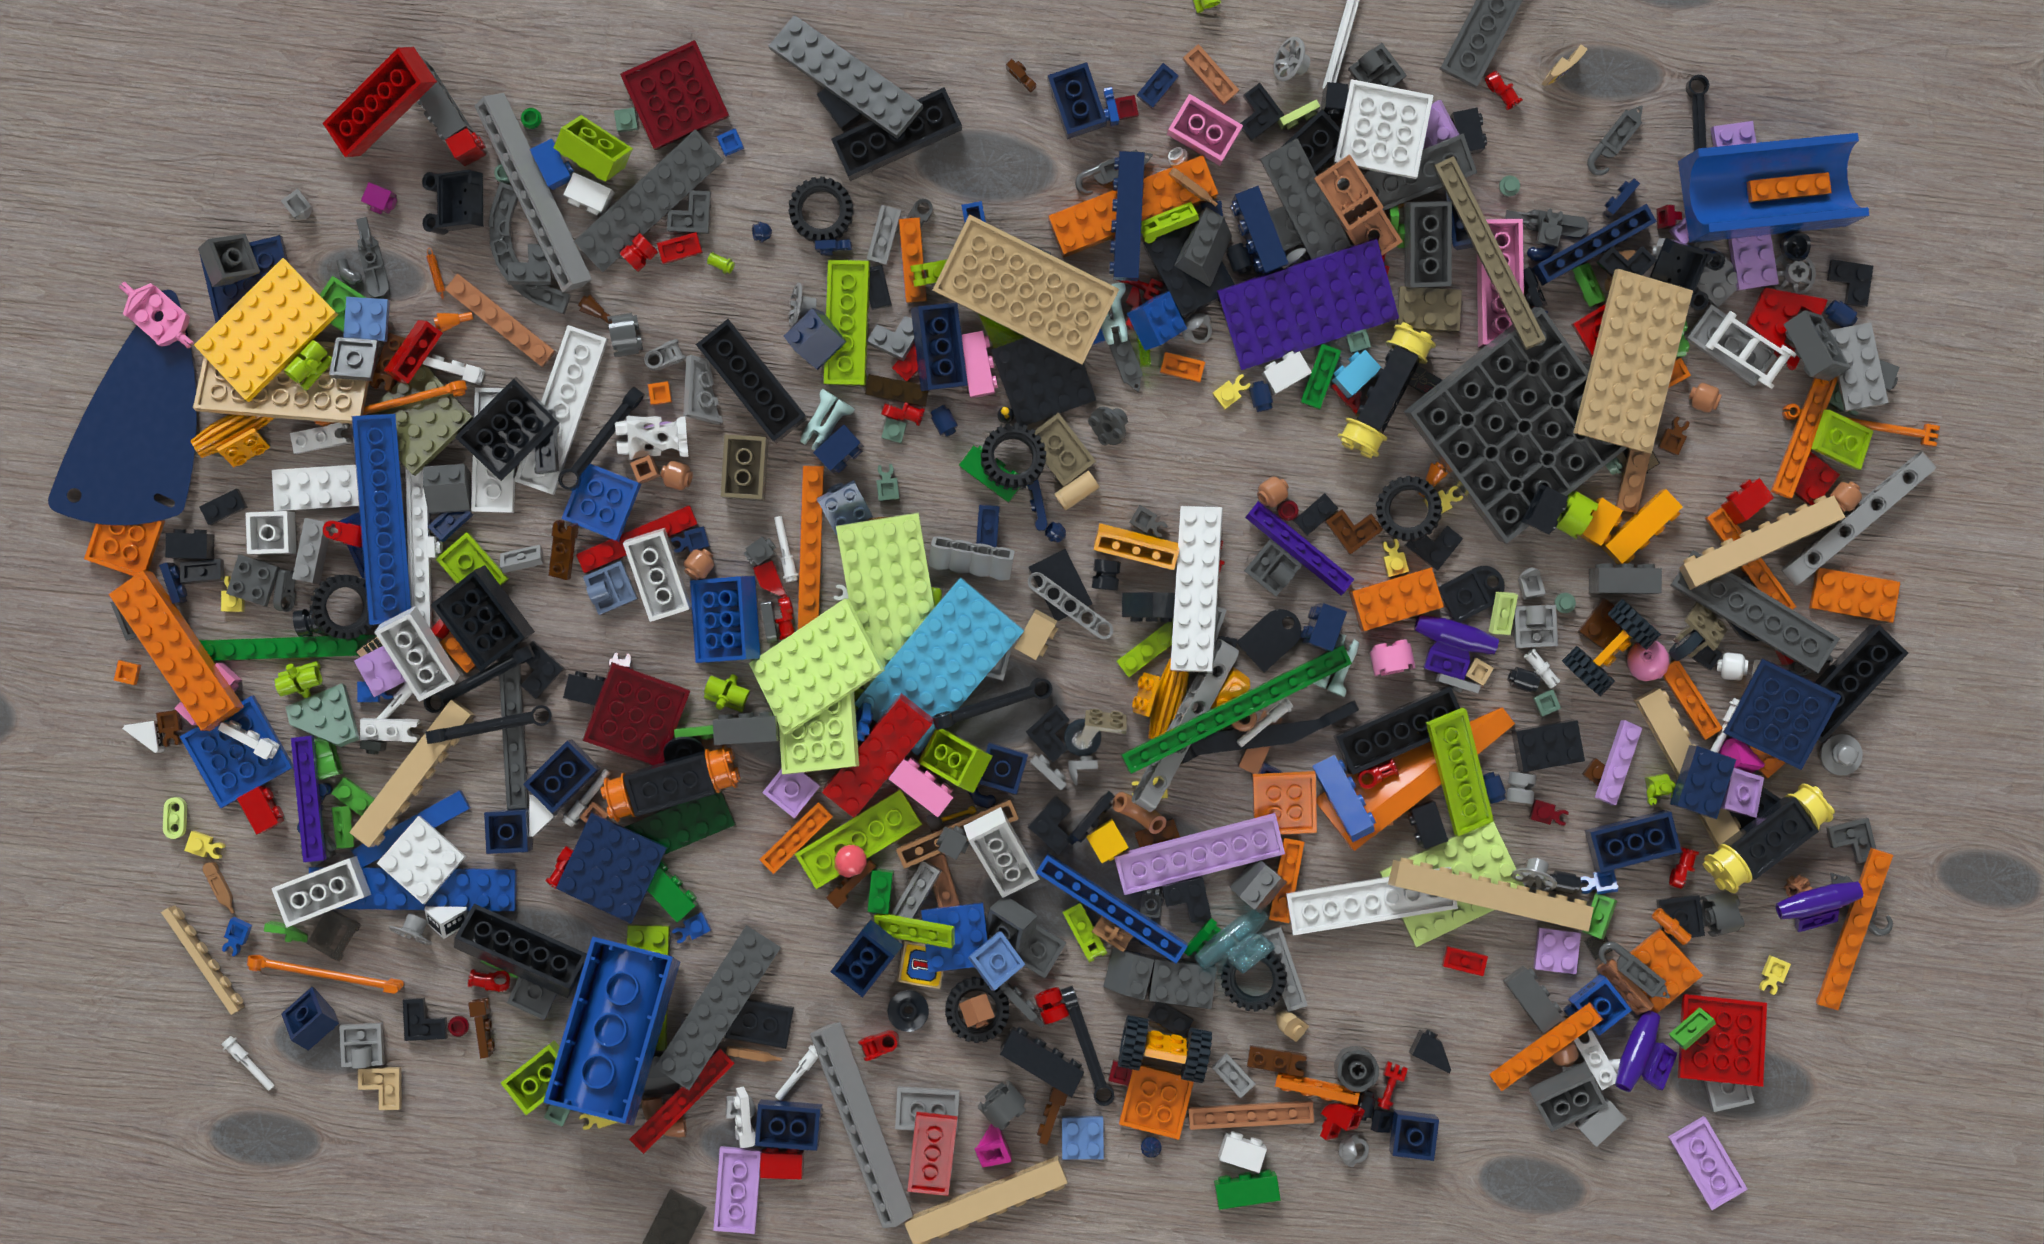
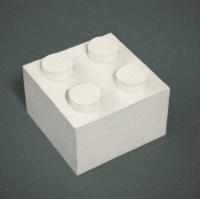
M295 512L246 513L247 554H296Z

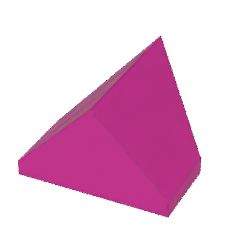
M1733 737L1724 741L1719 751L1722 755L1737 759L1734 768L1753 773L1765 765L1744 742Z
M991 1124L978 1146L974 1148L982 1168L1012 1161V1154L1002 1130L995 1128Z

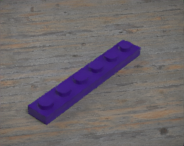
M1259 501L1246 515L1245 518L1339 595L1342 596L1353 582L1354 578Z
M314 735L291 738L303 862L326 860Z

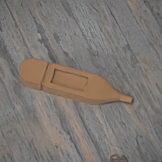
M1176 168L1170 171L1168 175L1199 199L1217 206L1218 203L1210 197L1206 190Z
M214 862L204 864L203 873L217 900L226 906L231 914L235 913L232 908V893L222 873H220L219 867Z
M727 1046L725 1054L728 1056L762 1062H782V1058L773 1056L768 1052L736 1046Z

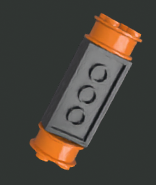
M724 744L722 748L713 751L706 749L705 751L628 773H621V777L615 779L604 778V786L600 789L603 799H606L608 803L607 813L609 818H614L616 822H619L620 818L632 815L636 817L710 796L716 794V792L720 793L721 789L731 786L738 788L741 776L738 767H734L733 760L735 756L732 747L728 748Z

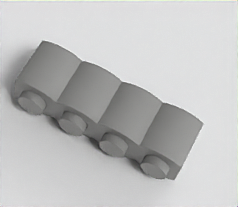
M933 537L928 565L937 570L950 569L960 574L971 573L977 577L990 576L999 581L1010 580L1015 551L1003 547L994 548L986 544H973L963 540H952L946 537Z

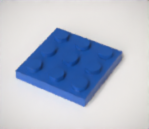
M589 464L580 476V486L572 491L561 519L573 524L578 523L583 528L619 541L640 490L641 483Z
M983 902L921 910L923 921L950 925L955 928V945L952 949L925 944L928 972L974 967L968 956L988 941Z

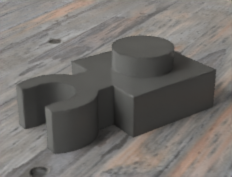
M1548 209L1545 213L1547 222L1540 223L1536 243L1557 248L1563 228L1558 226L1557 223L1562 219L1563 212H1558L1557 218H1553L1551 216L1552 209Z
M1139 505L1129 522L1145 533L1152 529L1154 535L1160 538L1162 534L1158 533L1157 527H1168L1165 522H1156L1157 515Z

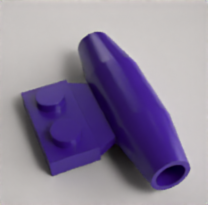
M1418 615L1414 626V631L1436 641L1429 648L1423 668L1461 680L1465 679L1470 664L1469 652L1494 655L1499 644L1498 638L1478 628L1446 618Z
M1859 882L1822 886L1797 893L1776 903V912L1781 920L1795 918V928L1797 932H1802L1838 922L1839 908L1863 898V890Z
M1649 1010L1642 1014L1633 1028L1621 1056L1615 1086L1623 1091L1631 1092L1641 1075L1648 1084L1657 1090H1663L1678 1053L1664 1043H1656L1661 1017L1653 1011Z

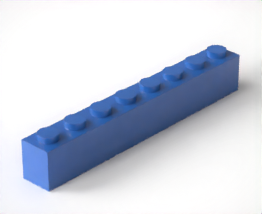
M1048 853L1037 869V874L1177 964L1188 947L1187 942Z

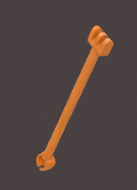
M464 380L454 381L446 384V386L365 406L363 415L453 393L455 397L463 396L467 390L466 382ZM314 421L321 426L335 424V422Z
M1788 404L1783 407V410L1794 408L1796 411L1795 415H1792L1790 411L1782 412V415L1786 420H1794L1799 418L1802 409L1797 404ZM1846 417L1871 430L1922 438L1921 445L1937 447V442L1929 441V439H1938L1939 434L1931 433V430H1940L1938 425L1924 424L1923 430Z
M249 955L247 959V966H249L251 971H260L261 968L267 967L383 988V992L392 994L397 993L404 986V982L399 979L380 980L270 960L261 955Z

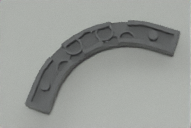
M500 182L489 217L490 247L496 265L508 282V262H519L511 238L512 217L518 197L512 186ZM511 285L517 292L533 303L561 314H565L571 298L570 294L562 293V291L546 285Z

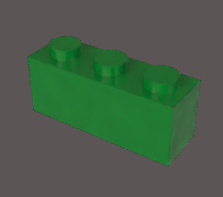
M973 445L959 464V467L1007 503H1010L1021 487L1017 488V490H1012V488L1006 490L1003 489L1004 486L1002 485L996 486L995 481L991 482L988 479L989 476L984 473V467L981 466L983 447L979 445L977 448ZM995 458L996 464L1002 471L1008 474H1018L1014 470L1011 473L1004 468L1006 464Z
M662 860L648 892L678 923L698 904L696 902L697 897L692 891H686L683 888L681 879L676 875L672 876L668 871V865Z
M1271 1169L1260 1170L1259 1174L1252 1175L1250 1172L1238 1174L1239 1177L1233 1178L1225 1175L1218 1177V1180H1214L1219 1210L1281 1201L1277 1175L1275 1171L1271 1172Z

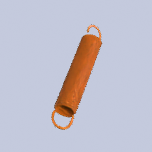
M432 251V254H428L426 257L436 292H442L441 298L444 299L443 291H445L436 256L433 255Z

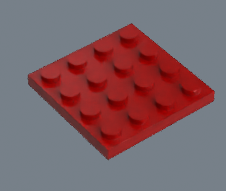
M1682 994L1681 1023L1700 1007L1714 1018L1716 1024L1686 1050L1679 1046L1678 1078L1763 1087L1767 1003Z

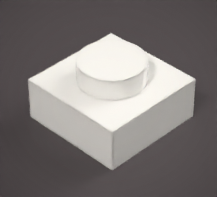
M426 537L427 558H438L440 553L443 552L442 542L437 537Z

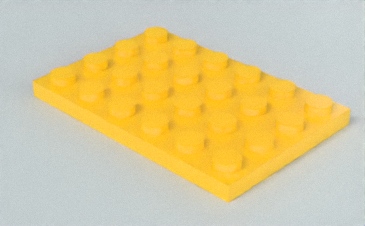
M282 258L194 346L246 401L250 402L339 314L287 260Z

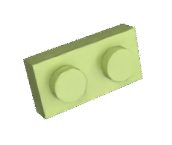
M1317 99L1281 117L1278 121L1281 130L1286 127L1288 130L1296 127L1299 124L1298 121L1304 118L1306 120L1312 119L1320 109Z
M1496 592L1489 626L1490 633L1511 635L1518 599L1517 594Z

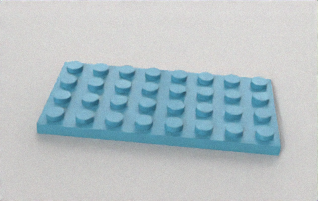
M960 577L884 667L885 671L876 676L858 697L855 705L860 708L863 702L871 704V713H873V720L875 722H878L901 693L931 717L941 712L957 710L1021 636L1024 629ZM934 722L912 748L911 751L917 756L927 746L935 731Z

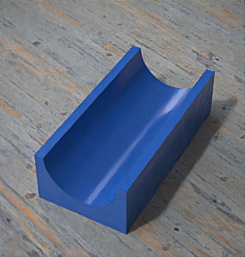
M1858 133L1699 148L1678 161L1689 243L1846 227L1870 216L1868 207L1862 208L1855 203L1848 185V160L1852 148L1859 141ZM1829 172L1831 193L1828 195L1749 203L1746 183L1748 181Z
M592 936L543 1103L634 1126L680 961L672 956Z

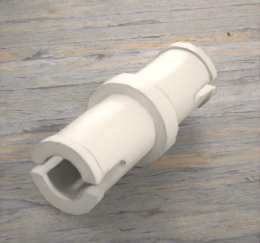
M1534 648L1528 651V655L1525 654L1524 658L1535 669L1536 675H1539L1544 680L1549 689L1556 686L1560 679L1549 668V663L1544 662Z

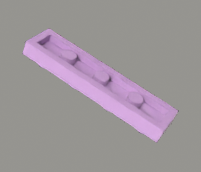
M1626 720L1620 721L1595 798L1611 805L1617 804L1642 731L1641 727Z

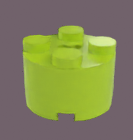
M1572 491L1567 495L1569 497L1567 507L1559 515L1556 528L1577 539L1578 535L1581 536L1593 519L1591 512L1592 509L1597 511L1598 503L1578 491Z

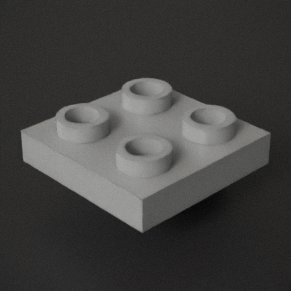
M1556 605L1516 606L1514 615L1515 648L1558 646Z
M383 1023L343 1024L339 1026L341 1067L366 1068L385 1064Z

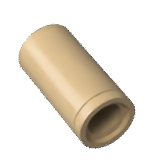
M1087 471L1054 493V495L1066 511L1100 487L1091 473Z

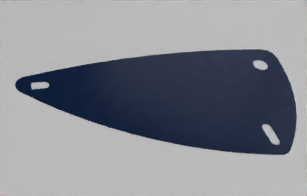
M162 291L167 297H169L176 305H178L181 308L178 297L174 291ZM160 311L154 316L156 322L161 321L164 317L160 314ZM136 325L99 384L69 444L48 497L49 507L53 511L81 521L105 525L152 523L175 517L182 513L189 491L195 454L191 439L196 436L197 411L193 409L196 383L191 347L186 348L180 341H175L170 345L161 347ZM186 329V331H185L186 334H185V335L189 338L188 332H187V329ZM73 488L81 492V499L75 503L70 502L67 498L68 491ZM157 493L174 500L175 505L173 507L165 506L155 501L154 495Z

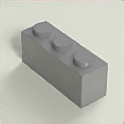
M309 518L304 519L292 579L320 583L329 538L323 534V526L326 522Z

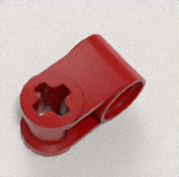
M331 520L324 524L323 534L327 538L362 548L361 526ZM331 528L338 529V532H331Z
M887 1030L859 1040L858 1044L862 1046L865 1054L864 1060L870 1061L895 1050L899 1043V1035L893 1030ZM892 1037L894 1044L890 1046L885 1044L884 1038Z

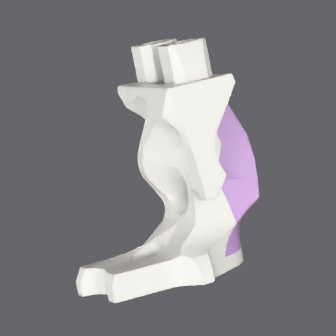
M626 416V421L615 423L616 435H628V441H617L618 454L629 455L630 460L648 455L661 456V451L669 448L678 450L680 456L688 457L685 416L677 418L675 422H662L661 417ZM652 423L651 425L644 427L645 424ZM664 433L668 439L661 441L658 439V434ZM645 444L653 445L652 449H645L644 447Z

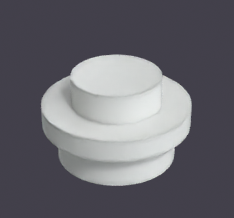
M1181 147L1172 149L1168 154L1170 165L1174 167L1186 162L1188 152Z

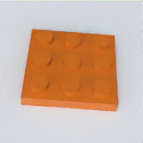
M161 520L137 525L96 524L84 559L135 576L142 570L148 571L165 521Z
M1315 771L1252 774L1254 818L1275 813L1280 834L1317 833Z
M1661 928L1630 952L1666 981L1665 986L1670 998L1651 997L1639 988L1654 1004L1651 1011L1655 1013L1660 1012L1703 976L1698 968Z
M1144 1065L1140 1066L1139 1071L1132 1070L1119 1125L1179 1140L1194 1082L1182 1080L1180 1074Z

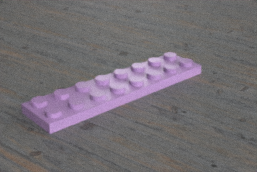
M1753 121L1719 125L1710 128L1713 147L1756 143ZM1771 235L1728 239L1731 262L1738 281L1736 291L1779 284Z
M1275 813L1125 851L1120 855L1114 856L1124 895L1283 855L1285 851Z

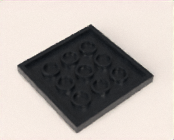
M1027 337L991 350L1016 422L1019 423L1020 427L1096 401L1084 363L1081 365Z

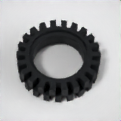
M822 176L818 179L812 177L810 181L805 180L801 186L798 185L796 187L797 190L792 193V199L789 200L788 211L794 228L801 236L815 243V241L841 238L843 233L848 231L849 225L853 221L852 216H854L853 203L845 187L838 181L835 182L832 178L825 179ZM816 192L830 193L839 201V217L828 228H814L806 223L803 218V204L810 195Z
M1010 423L1005 424V427H997L996 431L993 430L989 437L985 439L981 452V466L984 467L985 475L989 476L988 479L991 482H996V486L1002 485L1004 486L1003 489L1006 490L1008 488L1017 490L1019 487L1024 489L1027 485H1032L1040 477L1046 462V451L1044 450V442H1041L1039 435H1035V430H1028L1026 425L1020 427L1019 423H1014V426H1010ZM1009 439L1024 442L1032 453L1031 466L1020 474H1008L1002 471L994 458L995 449L1000 443Z
M1406 476L1404 478L1398 477L1397 480L1390 481L1387 487L1384 486L1382 493L1378 495V502L1376 501V515L1382 528L1390 536L1398 540L1413 542L1417 541V539H1424L1426 535L1432 533L1434 528H1437L1438 522L1442 517V502L1437 491L1428 481L1416 476ZM1406 490L1420 492L1428 502L1426 518L1421 524L1411 528L1399 526L1393 521L1390 514V506L1394 497Z
M335 575L334 577L326 578V581H322L319 584V588H315V595L311 596L310 600L313 601L312 605H310V610L313 611L311 617L315 619V625L320 627L323 633L339 639L357 638L361 634L364 635L367 633V629L373 627L368 622L364 579L354 575ZM343 587L356 591L363 602L360 618L348 626H340L334 623L329 618L326 609L329 596L335 590Z
M1249 944L1243 948H1238L1229 956L1222 968L1221 979L1223 982L1221 985L1222 988H1225L1224 993L1226 997L1229 996L1231 998L1229 1001L1232 1004L1234 1002L1237 1003L1236 1007L1240 1009L1244 1007L1245 1011L1254 1009V1012H1258L1260 1009L1266 1010L1269 1006L1272 1007L1282 996L1287 984L1286 967L1284 963H1281L1280 956L1277 957L1273 950H1267L1268 947L1266 946L1259 947V944H1254L1253 946ZM1258 960L1269 967L1273 976V984L1267 993L1260 996H1251L1244 993L1238 987L1235 974L1237 967L1242 962Z
M973 976L970 979H963L962 982L957 983L952 988L946 1001L945 1016L948 1026L950 1025L953 1033L955 1032L959 1038H964L967 1042H988L989 1039L996 1038V1035L1000 1034L1009 1019V1000L999 987L992 991L982 976L981 978ZM983 991L989 994L996 1003L997 1013L994 1020L983 1028L967 1027L959 1016V1002L969 992Z

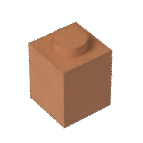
M650 455L630 463L637 481L641 484L660 477L655 460Z
M986 994L968 999L959 1004L967 1027L976 1025V1028L988 1025L987 1020L995 1017Z

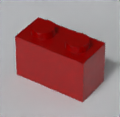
M468 128L445 140L454 158L464 166L486 156L484 141L480 136L478 137L476 132L472 133Z
M1760 478L1754 481L1746 480L1739 486L1741 489L1738 492L1735 490L1725 497L1727 501L1721 506L1735 525L1747 521L1774 499V496Z
M265 785L258 786L237 798L256 835L264 833L284 822L282 809L278 805L276 806L272 791L268 787L266 788Z
M766 1147V1149L762 1150L760 1178L802 1179L804 1173V1150L779 1149L775 1147Z

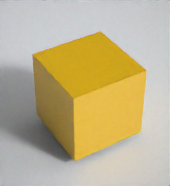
M1112 818L1088 832L1089 834L1086 837L1101 863L1115 859L1114 856L1122 854L1124 850L1129 848Z

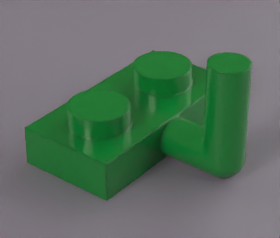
M1211 918L1205 922L1199 932L1190 940L1184 953L1189 957L1194 951L1198 953L1205 945L1204 940L1208 942L1216 935L1223 941L1227 934L1216 926L1217 922Z

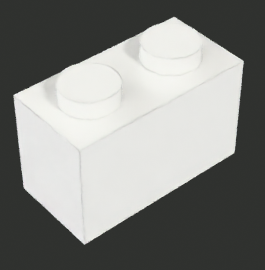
M573 172L563 195L568 199V203L576 207L583 205L587 207L586 211L598 216L599 213L604 214L608 210L615 193L612 189Z
M1291 351L1282 357L1283 361L1276 364L1274 361L1264 367L1266 371L1262 373V376L1266 383H1269L1273 395L1312 373L1300 351L1295 354Z
M1232 1131L1231 1134L1225 1132L1218 1157L1220 1161L1260 1173L1267 1148L1260 1139L1252 1137L1249 1140L1243 1138V1135L1238 1132Z

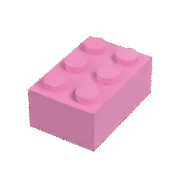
M1189 94L1169 127L1167 135L1220 166L1241 132L1243 125Z
M905 757L889 777V780L935 816L939 817L953 799L954 794L952 792L954 789L945 782L940 784L936 781L937 776L928 769L926 772L919 767L921 764L913 757L910 759Z

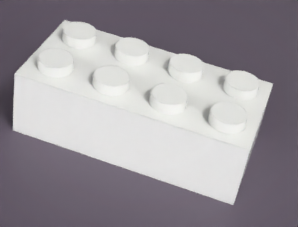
M662 528L625 540L623 545L649 621H655L689 610L691 603L666 529Z
M417 606L381 623L375 630V634L419 702L455 684L460 674Z
M1001 807L964 825L968 841L1002 898L1040 880L1032 860Z
M357 856L271 888L286 927L371 895Z

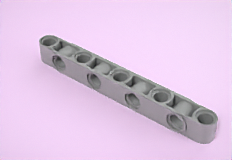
M1923 451L1914 455L1864 497L1853 511L1845 513L1846 518L1831 525L1784 565L1781 571L1794 586L1803 582L1936 469V466ZM1905 473L1909 477V481L1907 484L1903 481V475ZM1873 500L1877 503L1876 510H1873L1871 507ZM1841 527H1844L1846 530L1844 537L1839 532ZM1810 553L1813 554L1815 559L1812 564L1808 561Z
M1221 639L1215 643L1213 669L1217 666V673L1213 675L1210 672H1198L1167 731L1210 710L1238 657V649ZM1197 703L1198 707L1196 711L1193 712V705ZM1190 745L1147 766L1143 777L1133 793L1132 802L1149 812H1152L1157 807ZM1158 776V782L1153 785L1154 778Z

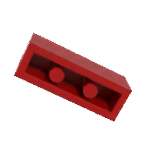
M418 320L384 369V372L399 383L409 384L443 333L428 321Z

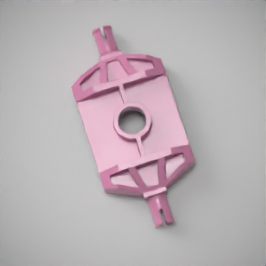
M126 282L121 283L123 286L120 285L119 289L128 295L123 315L140 327L156 344L163 347L175 341H180L186 348L191 347L189 344H194L185 335L190 316L161 290L151 283L136 290L132 289ZM162 311L164 314L163 319L156 322L155 314Z

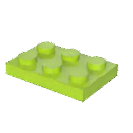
M1824 410L1811 449L1853 469L1861 470L1873 430L1834 411Z
M466 532L436 558L438 563L456 583L460 582L475 569L486 565L500 586L509 579L469 532Z

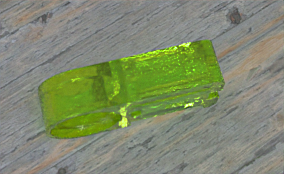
M1137 335L1140 368L1151 367L1150 349L1144 350Z

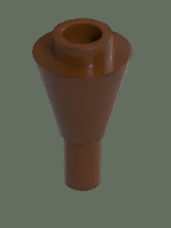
M591 294L588 297L583 296L578 304L581 307L580 312L601 318L608 324L612 323V321L608 322L607 316L611 315L604 311Z

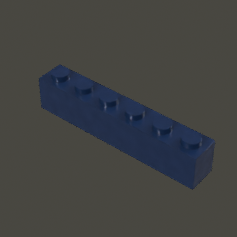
M1119 151V157H1115L1114 170H1118V178H1114L1113 191H1117V199H1113L1112 212H1116V220H1112L1111 232L1115 233V241H1111L1110 253H1114V262H1110L1109 274H1113V280L1138 281L1145 152Z
M1645 204L1542 261L1532 269L1543 286L1605 252L1612 246L1614 247L1650 227L1657 221L1649 206Z

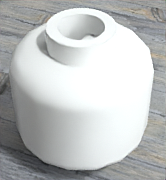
M1725 653L1722 659L1718 660L1717 671L1721 672L1723 679L1740 681L1743 679V676H1747L1748 660H1745L1743 654Z

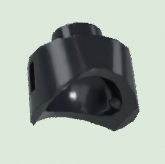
M1799 232L1786 234L1780 243L1782 255L1787 259L1795 261L1806 259L1811 248L1809 236Z

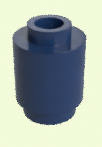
M1833 300L1824 312L1828 315V319L1841 328L1853 326L1858 319L1856 317L1857 312L1842 301Z
M1264 381L1252 383V388H1249L1253 408H1256L1257 412L1272 409V403L1274 402L1269 383L1264 384Z
M945 405L930 412L932 415L931 419L940 436L945 435V437H948L957 432L955 428L958 427V424L950 409H947Z
M1494 772L1484 774L1483 779L1490 804L1506 799V790L1500 775Z

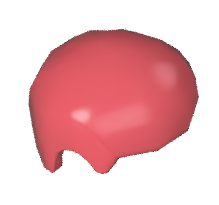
M856 845L842 847L834 859L835 869L838 874L846 878L860 874L867 864L865 852Z

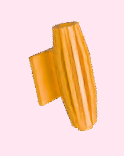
M228 414L206 427L191 439V443L201 458L219 452L234 468L243 465L254 456L263 454L265 450L270 448V445L258 431L274 418Z
M1171 658L1161 678L1143 672V675L1138 680L1139 690L1137 696L1134 697L1132 702L1133 712L1150 717L1148 734L1150 739L1167 731L1186 695L1189 672L1171 671Z

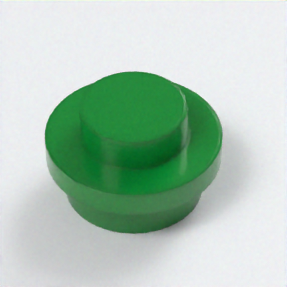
M535 108L525 109L521 114L522 124L529 129L537 128L542 122L541 113Z

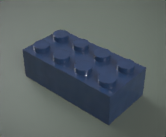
M1259 186L1235 194L1230 209L1234 217L1237 216L1239 220L1238 230L1240 235L1246 238L1247 243L1245 247L1249 256H1253L1254 263L1252 264L1256 275L1260 274V276L1286 268L1289 263Z
M958 303L911 308L921 391L967 386Z
M1667 810L1584 830L1594 869L1600 873L1682 852L1672 812Z

